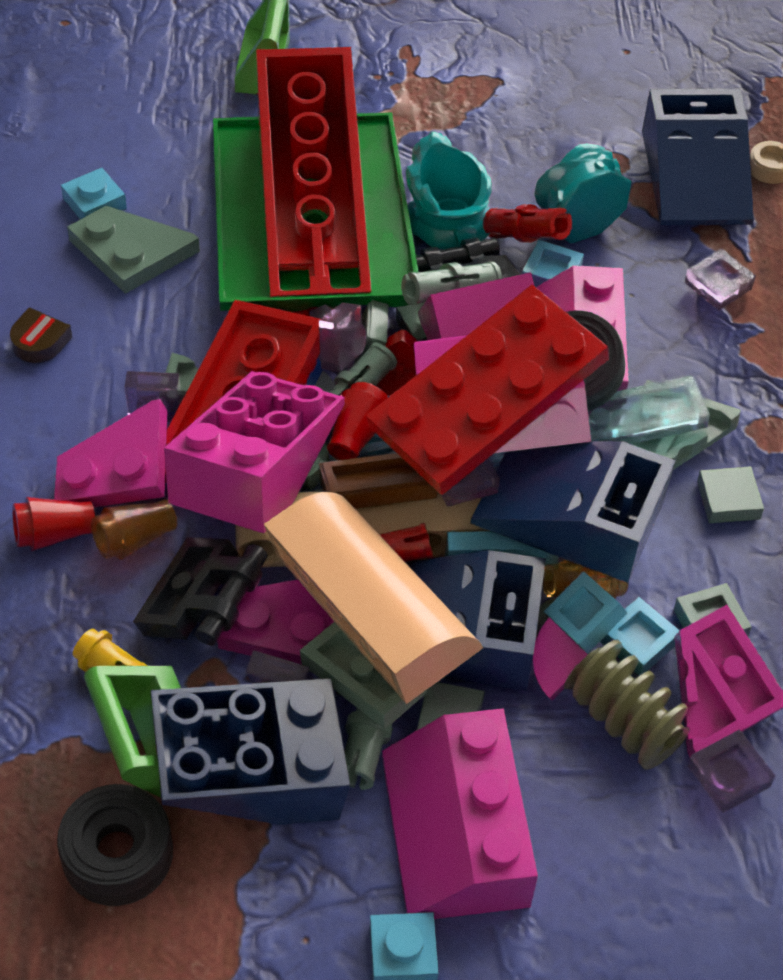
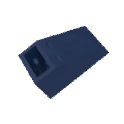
M650 89L642 135L660 225H752L754 215L748 119L740 89Z
M591 441L508 451L505 453L472 515L470 524L629 583L663 506L676 460L622 441Z
M486 550L405 562L475 636L483 649L443 678L527 691L534 655L546 558Z
M331 679L151 690L150 696L162 805L278 825L340 820L350 782Z

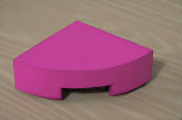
M549 617L541 627L535 640L533 667L540 687L553 701L564 690L565 681L571 671L588 654Z

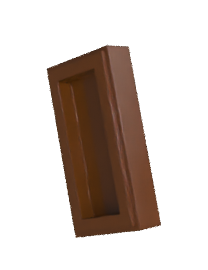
M397 453L319 463V480L323 492H333L343 496L355 509L437 498L438 491Z

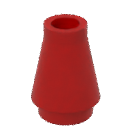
M356 382L352 384L350 389L343 391L341 394L345 399V404L334 423L332 437L327 446L329 454L337 460L358 458L362 449L376 434L369 428L366 415L386 400L388 396L377 386L366 382Z
M26 497L25 502L12 505L13 530L17 547L30 546L31 551H35L74 537L95 533V513L91 501L74 502Z

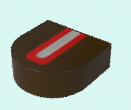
M30 307L13 324L10 330L13 352L21 360L30 363L45 362L54 358L72 338L71 325Z

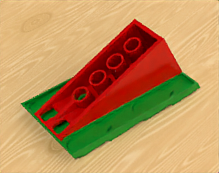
M351 47L256 50L258 117L213 118L220 311H229L234 300L295 312L312 307L353 309L361 305H368L372 300L388 304V307L409 305L402 295L401 283L405 274L409 272L418 273V266L392 112L357 114Z

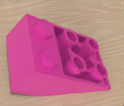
M251 371L164 447L168 503L264 534L266 532L264 523L293 504L345 404L344 397L325 392L317 386L300 385L278 379L270 373Z

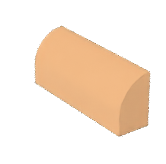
M321 492L307 496L264 523L280 560L406 704L483 649L475 636L343 496L333 492Z

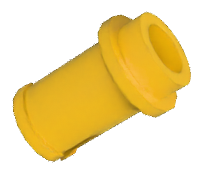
M92 628L85 632L76 643L72 654L78 660V667L85 672L95 666H148L112 642V634L106 630L98 632Z

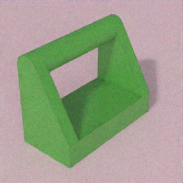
M262 0L248 20L234 78L235 92L257 94L256 50L288 49L290 41L289 0Z
M95 666L84 673V680L122 779L161 798L150 694L151 690L181 688L172 666ZM122 707L130 711L146 752L144 756H140Z

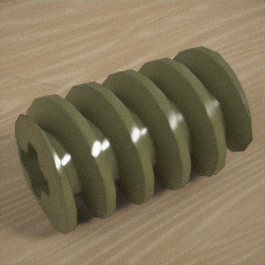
M618 639L612 640L605 646L593 650L575 666L565 681L564 689H573L574 699L580 705H589V713L596 721H606V731L612 737H622L621 745L624 750L629 754L639 753L638 763L644 770H649L670 757L686 739L690 729L689 727H684L681 722L688 711V707L682 703L667 711L664 707L672 694L671 690L668 687H664L651 695L648 690L655 679V675L651 671H647L634 679L631 675L639 663L638 658L635 655H631L618 663L615 659L623 645Z

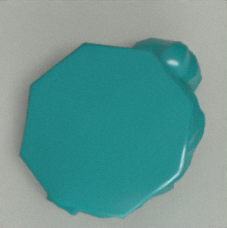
M430 132L428 136L421 138L420 142L414 145L412 149L413 163L406 170L407 186L413 197V201L407 204L412 234L421 238L431 247L436 246L441 250L460 246L461 240L474 237L482 241L490 234V232L485 233L483 218L490 209L488 204L492 192L491 178L485 166L471 152L460 151L456 147H452L450 140L439 132Z
M586 143L575 146L559 164L546 170L537 180L534 195L536 203L541 209L565 208L567 210L566 213H570L572 229L564 240L572 244L602 233L627 209L632 181L622 176L620 165L617 159L613 158L612 152L602 146Z

